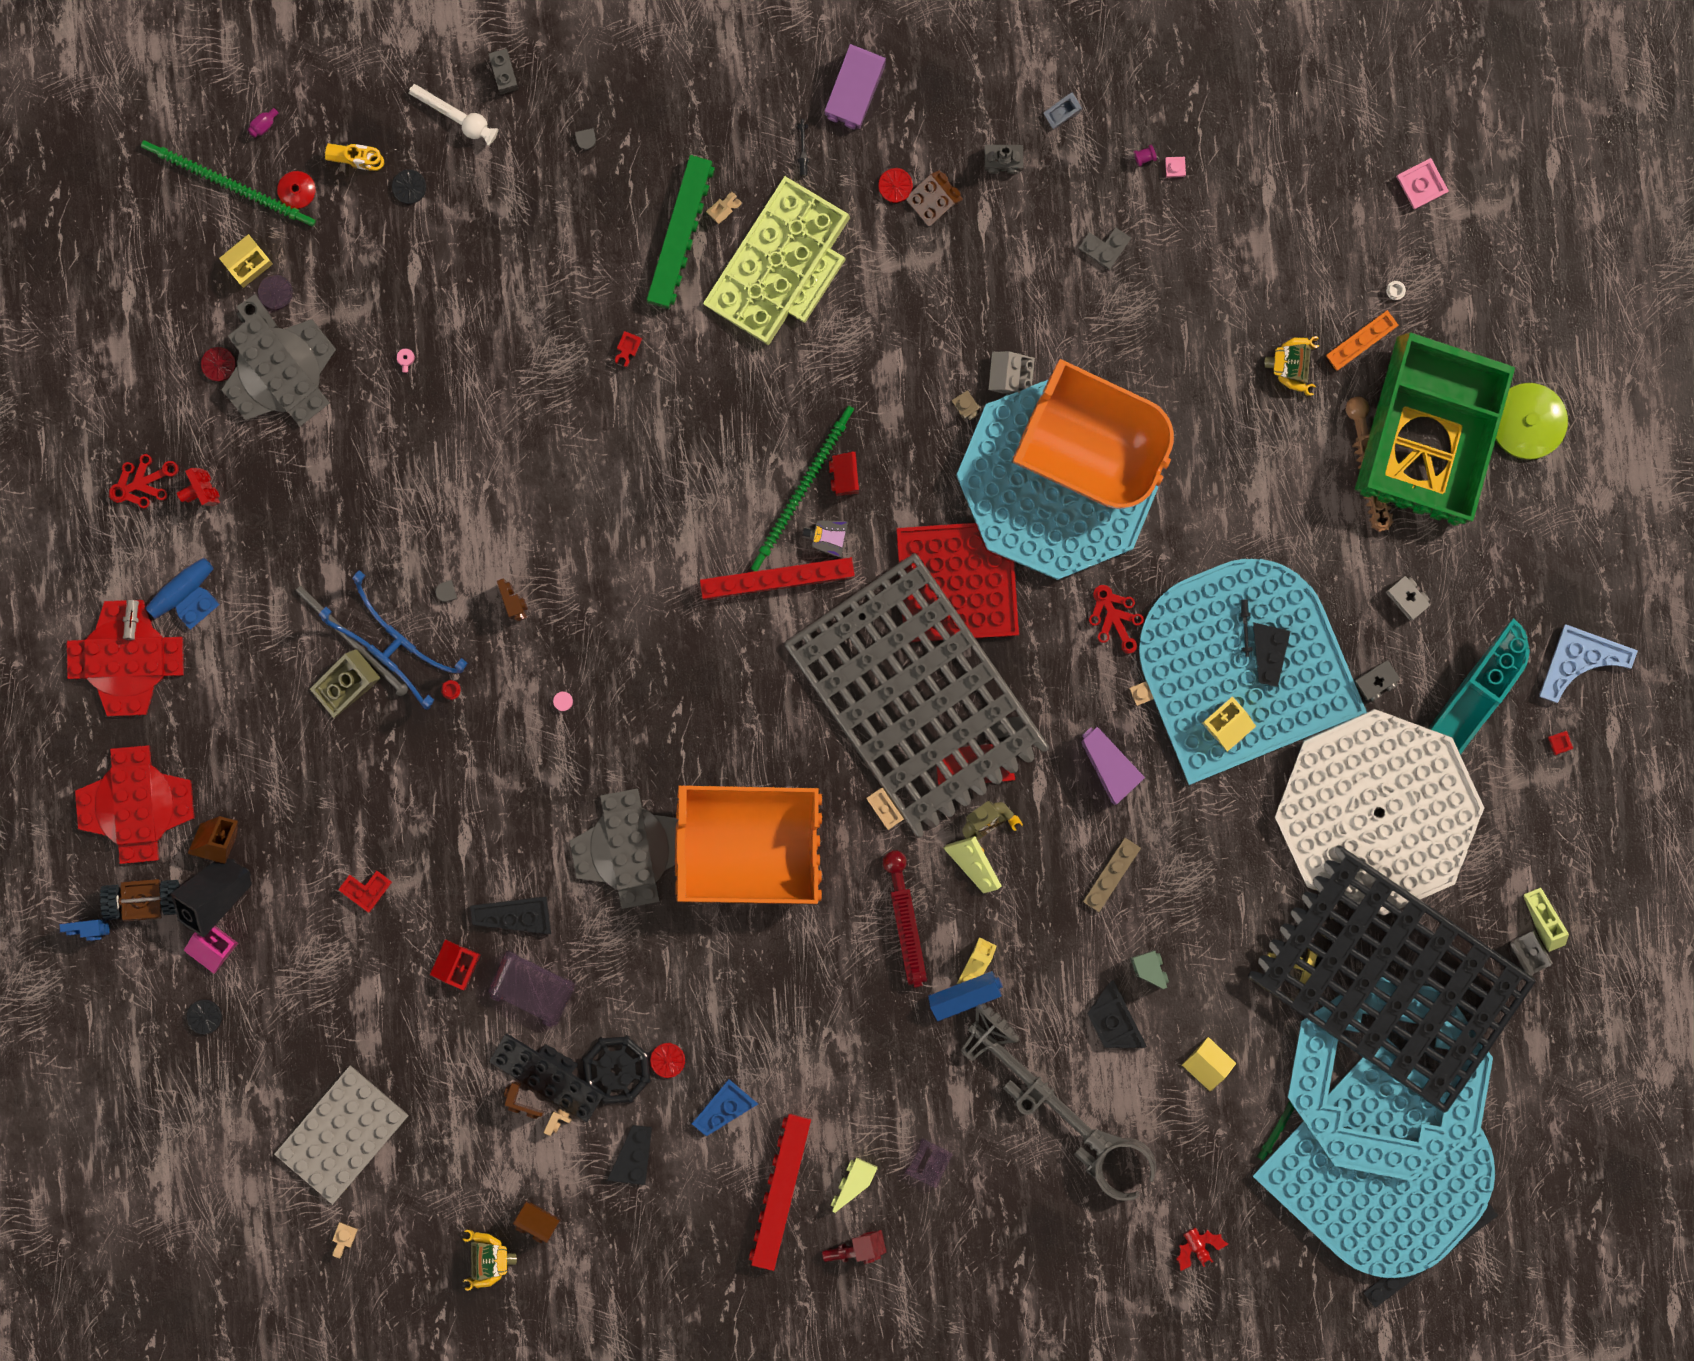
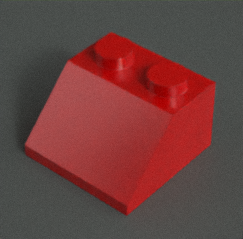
M848 452L832 456L833 461H829L830 472H834V480H831L832 491H836V496L859 494L856 453Z

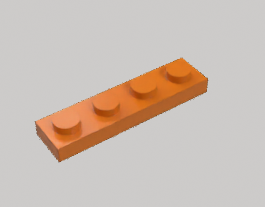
M1387 310L1328 353L1326 358L1335 370L1338 371L1399 325Z

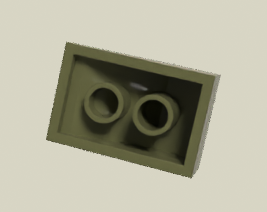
M355 649L345 653L310 690L331 716L336 718L365 694L380 677L359 651Z

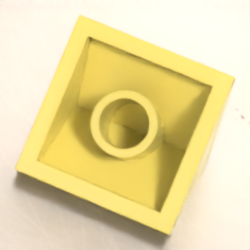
M1209 1037L1182 1064L1209 1091L1222 1082L1236 1065Z

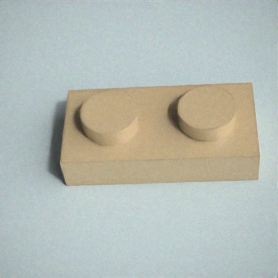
M883 788L866 798L887 830L904 820Z

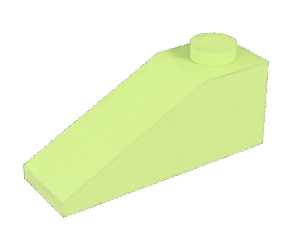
M1539 888L1524 894V899L1539 937L1548 952L1565 946L1569 934L1543 890Z

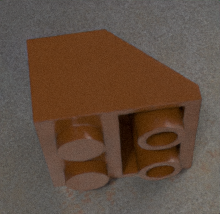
M218 816L200 823L188 854L225 864L237 837L238 821Z
M526 1201L513 1224L516 1225V1230L523 1234L528 1232L534 1235L533 1239L543 1244V1242L547 1243L550 1240L561 1219Z

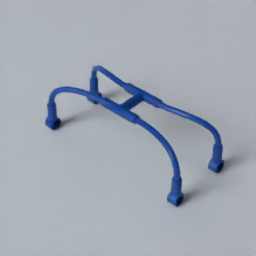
M359 570L352 579L355 581L363 602L375 619L386 629L385 631L395 640L382 653L359 636L331 622L329 616L332 611L327 607L319 613L321 620L368 648L372 655L392 672L400 676L424 709H430L434 699L428 695L423 700L409 679L389 659L392 653L402 645L427 663L451 673H462L468 663L461 658L454 666L455 668H450L433 661L415 649L416 647L391 625L386 624L371 606L361 586L362 580L366 575Z

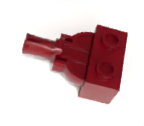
M882 1230L863 1233L853 1238V1245L846 1246L844 1243L839 1245L838 1248L823 1251L822 1255L824 1262L834 1260L847 1262L849 1258L856 1257L857 1262L863 1261L864 1264L881 1259V1255L887 1252Z

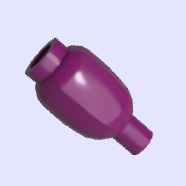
M273 108L268 113L259 114L250 122L247 131L254 138L264 135L273 125V118L279 113Z

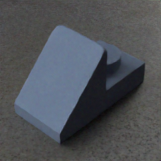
M1072 92L1046 110L1044 115L1051 127L1055 129L1068 119L1077 116L1082 107Z

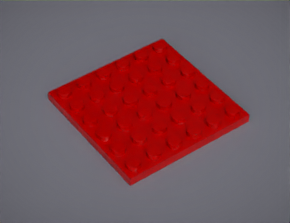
M976 523L897 528L899 563L910 555L917 554L975 638L1019 636L1014 561L988 551ZM912 563L904 570L908 574L916 568V565ZM929 584L919 589L928 605L938 600ZM913 595L903 600L913 616L923 610ZM902 614V619H903V623H904V622H906L907 620L905 619V617H904L903 614ZM950 615L940 621L950 637L960 631ZM934 626L924 632L930 641L943 640ZM917 637L911 642H921V640Z

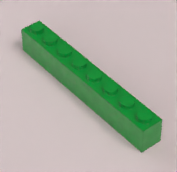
M693 155L689 157L647 297V302L670 309V306L676 302L677 294H674L676 286L680 287L683 277L680 276L681 269L686 268L688 258L685 256L687 250L691 251L693 240L691 239L692 232L696 233L699 222L696 219L698 214H702L704 203L701 202L703 196L707 197L710 185H707L709 178L713 177L715 171L711 160Z

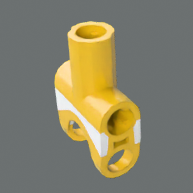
M327 144L325 160L347 163L354 168L378 171L384 166L383 157L379 150L374 147L350 144L348 146ZM377 157L375 161H371L372 158ZM380 160H381V163H380L379 166H377V167H373V166H372V165L378 164V163L380 162Z

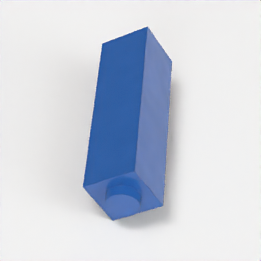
M993 971L929 995L930 1008L937 1021L976 1007L979 1004L981 1005L1001 997L1000 989L1003 988L1002 982L999 977H995Z

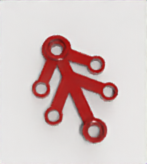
M143 454L140 457V464L133 482L126 485L129 474H132L135 470L132 463L126 462L122 466L123 471L118 484H114L109 489V497L116 503L127 500L146 509L150 506V500L147 497H137L130 494V492L137 489L156 496L161 501L166 500L168 497L166 490L156 489L147 484L165 476H176L179 467L175 462L167 461L163 464L161 470L144 477L147 466L152 463V458L148 454ZM144 457L149 458V462L146 464L143 463ZM127 465H131L132 469L129 472L125 470V467ZM170 466L174 467V472L172 473L168 472ZM118 490L122 491L120 497L116 496V491ZM164 491L165 496L163 498H159L158 496L159 492ZM143 499L147 500L146 506L141 505Z
M1106 585L1096 587L1093 593L1096 605L1093 614L1089 618V623L1092 626H1097L1101 621L1100 613L1103 605L1107 610L1102 630L1098 634V641L1106 643L1109 640V631L1113 622L1123 641L1121 643L1122 651L1127 654L1133 653L1137 648V643L1134 639L1129 638L1120 619L1130 621L1134 625L1139 626L1144 621L1143 616L1115 609L1112 602L1123 604L1125 608L1130 609L1135 605L1134 599L1113 594L1111 588ZM1101 591L1107 593L1105 598L1100 597ZM1130 599L1132 606H1127L1125 601ZM1094 616L1098 618V623L1096 624L1091 621V618ZM1136 616L1141 618L1140 623H1135L1134 618ZM1103 633L1107 635L1105 641L1100 639V635ZM1127 642H1131L1133 644L1132 649L1126 648Z

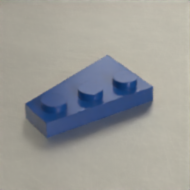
M729 1079L694 1120L692 1125L705 1136H708L755 1107L758 1103Z

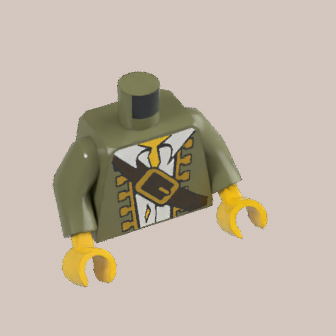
M988 801L966 817V824L962 829V833L965 839L975 836L978 841L1006 820H1008L1014 831H1016L1015 824L1020 823L1021 826L1023 824L1019 817L1014 815L1005 803H992Z

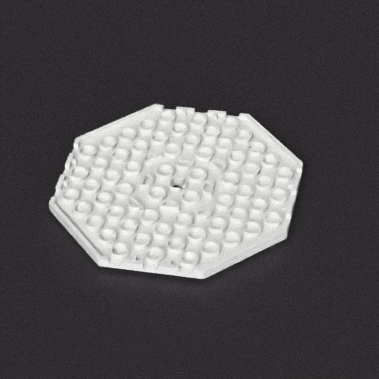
M1373 709L1304 740L1275 818L1308 888L1318 890L1313 884V878L1316 876L1331 878L1324 869V862L1332 860L1341 863L1342 860L1334 850L1337 845H1341L1412 895L1422 899L1456 883L1458 873L1475 834L1484 806L1452 737ZM1377 807H1382L1385 810V814L1380 818L1376 817L1374 810ZM1362 869L1355 876V879L1368 888H1371L1376 881L1373 876ZM1349 885L1344 892V895L1357 904H1360L1365 897V894L1352 885ZM1394 891L1387 898V901L1399 909L1408 903V900ZM1381 907L1378 912L1381 915L1391 913L1384 907Z

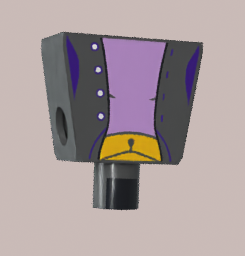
M817 521L815 529L804 527L802 538L813 540L812 549L841 559L848 522Z

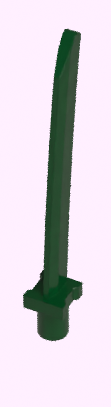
M1290 1100L1265 1145L1262 1144L1260 1147L1261 1151L1257 1157L1262 1161L1268 1153L1271 1154L1273 1145L1294 1110Z

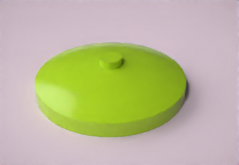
M1523 383L1511 387L1496 436L1497 444L1508 454L1526 460L1538 459L1553 452L1563 441L1568 427L1567 411L1560 397L1546 386L1536 383Z

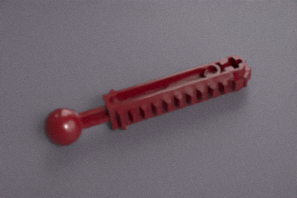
M891 850L884 855L883 867L892 876L894 892H891L908 985H914V988L923 986L922 983L927 982L911 893L910 889L905 888L903 871L907 866V859L901 851Z

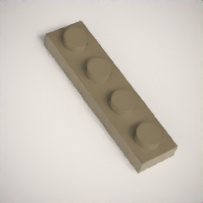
M1124 838L1083 902L1097 912H1100L1141 848L1127 838Z

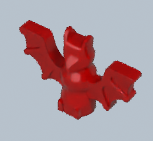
M1196 1227L1185 1232L1183 1235L1187 1243L1179 1245L1180 1254L1176 1258L1180 1264V1271L1191 1266L1190 1254L1192 1251L1197 1254L1198 1260L1205 1267L1204 1263L1210 1260L1211 1263L1213 1262L1208 1250L1205 1249V1244L1209 1243L1217 1250H1220L1227 1246L1228 1243L1222 1239L1221 1234L1213 1235L1209 1230H1206L1203 1235H1199Z

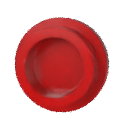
M449 680L442 685L441 692L445 698L453 700L460 695L461 688L456 681Z

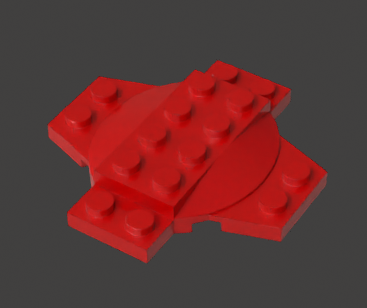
M127 600L104 601L96 629L85 640L67 641L68 679H88L97 688L107 716L147 715L154 693V686L161 682L165 676H184L183 637H163L155 630L144 600H135L139 601L137 612L139 621L136 623L135 640L123 639L125 623L123 622V617H125ZM132 612L130 613L129 628H131Z
M149 745L110 749L112 768L105 774L103 779L75 791L78 829L108 836L118 845L120 864L158 861V841L163 837L166 830L195 819L192 782L188 779L162 774L151 764Z

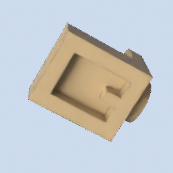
M560 1109L558 1112L554 1111L544 1133L549 1136L553 1132L557 1133L561 1125L558 1122L559 1119L570 1123L569 1113Z

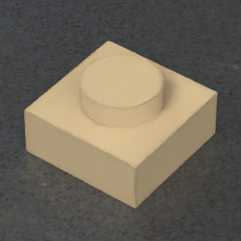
M1147 681L1129 688L1136 706L1154 699Z

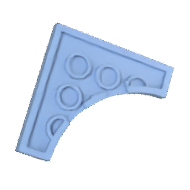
M1565 624L1539 697L1558 703L1562 693L1571 681L1592 668L1620 666L1631 669L1638 650Z

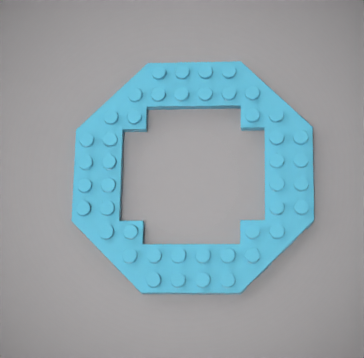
M1382 977L1375 985L1389 996L1397 988V986ZM1424 985L1419 990L1420 994L1432 1002H1435L1440 994L1434 988ZM1371 992L1364 1001L1378 1012L1386 1004V1002ZM1339 995L1330 1002L1337 1006L1343 996ZM1415 999L1408 1006V1009L1421 1018H1424L1429 1008ZM1456 1006L1451 1015L1467 1024L1466 1018ZM1322 1007L1313 1014L1326 1022L1332 1012ZM1359 1009L1353 1018L1361 1023L1362 1014H1369ZM1402 1015L1399 1021L1416 1024L1405 1015ZM1307 1018L1301 1021L1288 1099L1334 1166L1412 1181L1480 1135L1493 1057L1489 1052L1448 1112L1443 1113L1441 1127L1421 1123L1418 1142L1342 1128L1345 1108L1326 1105L1338 1040ZM1445 1021L1440 1031L1453 1040H1456L1461 1033V1030ZM1350 1024L1345 1029L1349 1031L1359 1032ZM1470 1030L1469 1036L1471 1038L1475 1037V1031ZM1436 1037L1435 1047L1447 1050L1451 1048ZM1478 1043L1472 1053L1477 1055L1483 1046ZM1467 1059L1461 1069L1466 1071L1472 1061ZM1456 1075L1450 1085L1455 1087L1461 1077ZM1446 1092L1445 1101L1450 1095V1093Z

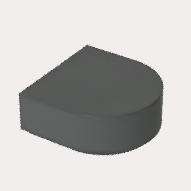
M593 128L575 132L577 144L581 149L590 150L595 146L596 137Z
M452 580L437 586L436 596L439 600L449 602L458 599Z

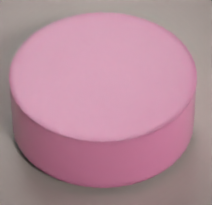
M559 692L555 695L553 703L558 710L567 711L573 705V698L567 692Z

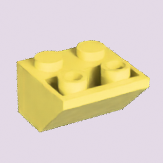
M249 234L219 258L243 288L273 265Z
M1234 697L1229 698L1202 722L1227 752L1256 727L1247 712Z

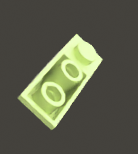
M857 1157L855 1161H850L847 1167V1171H849L847 1179H842L839 1185V1189L842 1190L839 1196H834L830 1205L834 1207L832 1212H837L870 1186L877 1166Z

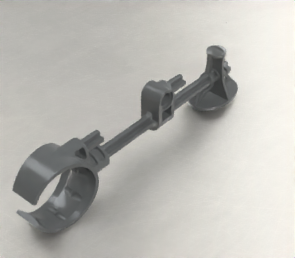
M984 1003L977 1005L976 1021L968 1029L971 1032V1036L961 1048L962 1054L968 1060L974 1061L980 1054L989 1049L1028 1086V1090L1025 1093L1011 1080L1003 1087L1016 1100L1015 1105L1018 1107V1110L1022 1114L1029 1115L1042 1103H1047L1084 1138V1144L1088 1143L1091 1146L1090 1149H1094L1097 1152L1096 1155L1098 1157L1095 1159L1081 1146L1074 1155L1088 1167L1085 1171L1098 1182L1100 1188L1114 1199L1127 1201L1138 1198L1139 1191L1123 1193L1115 1190L1107 1183L1102 1172L1103 1161L1106 1155L1117 1147L1135 1148L1146 1156L1150 1165L1149 1180L1153 1182L1156 1175V1161L1151 1150L1139 1140L1121 1138L1088 1127L1054 1095V1089H1050L1047 1086V1082L1043 1083L1041 1077H1035L1000 1045L1019 1041V1037L1014 1032L1013 1027L1009 1026L1008 1022L1002 1019L998 1012H994L993 1008L986 1006ZM979 1013L986 1025V1031L979 1025ZM985 1017L993 1024L991 1028L989 1027ZM997 1027L1005 1035L995 1032L993 1029ZM990 1033H993L1008 1040L996 1041L990 1035ZM975 1036L978 1042L968 1050L966 1047ZM980 1043H983L986 1047L974 1056L972 1054L973 1050ZM1023 1100H1030L1033 1106L1026 1108L1023 1105Z

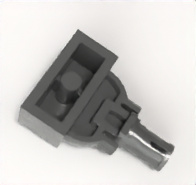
M985 145L984 171H988L989 174H999L1000 171H1007L1008 174H1018L1019 171L1023 170V145Z

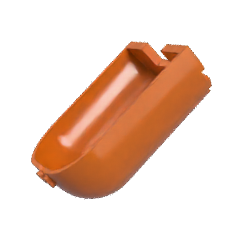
M1059 359L1044 387V393L1039 398L1019 441L1020 445L1013 456L1012 463L1109 508L1125 509L1140 504L1152 493L1155 486L1159 487L1163 476L1160 475L1163 468L1167 469L1171 461L1168 457L1174 443V432L1169 417L1155 403Z

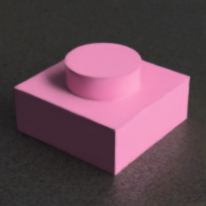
M1185 157L1165 158L1166 178L1186 176Z

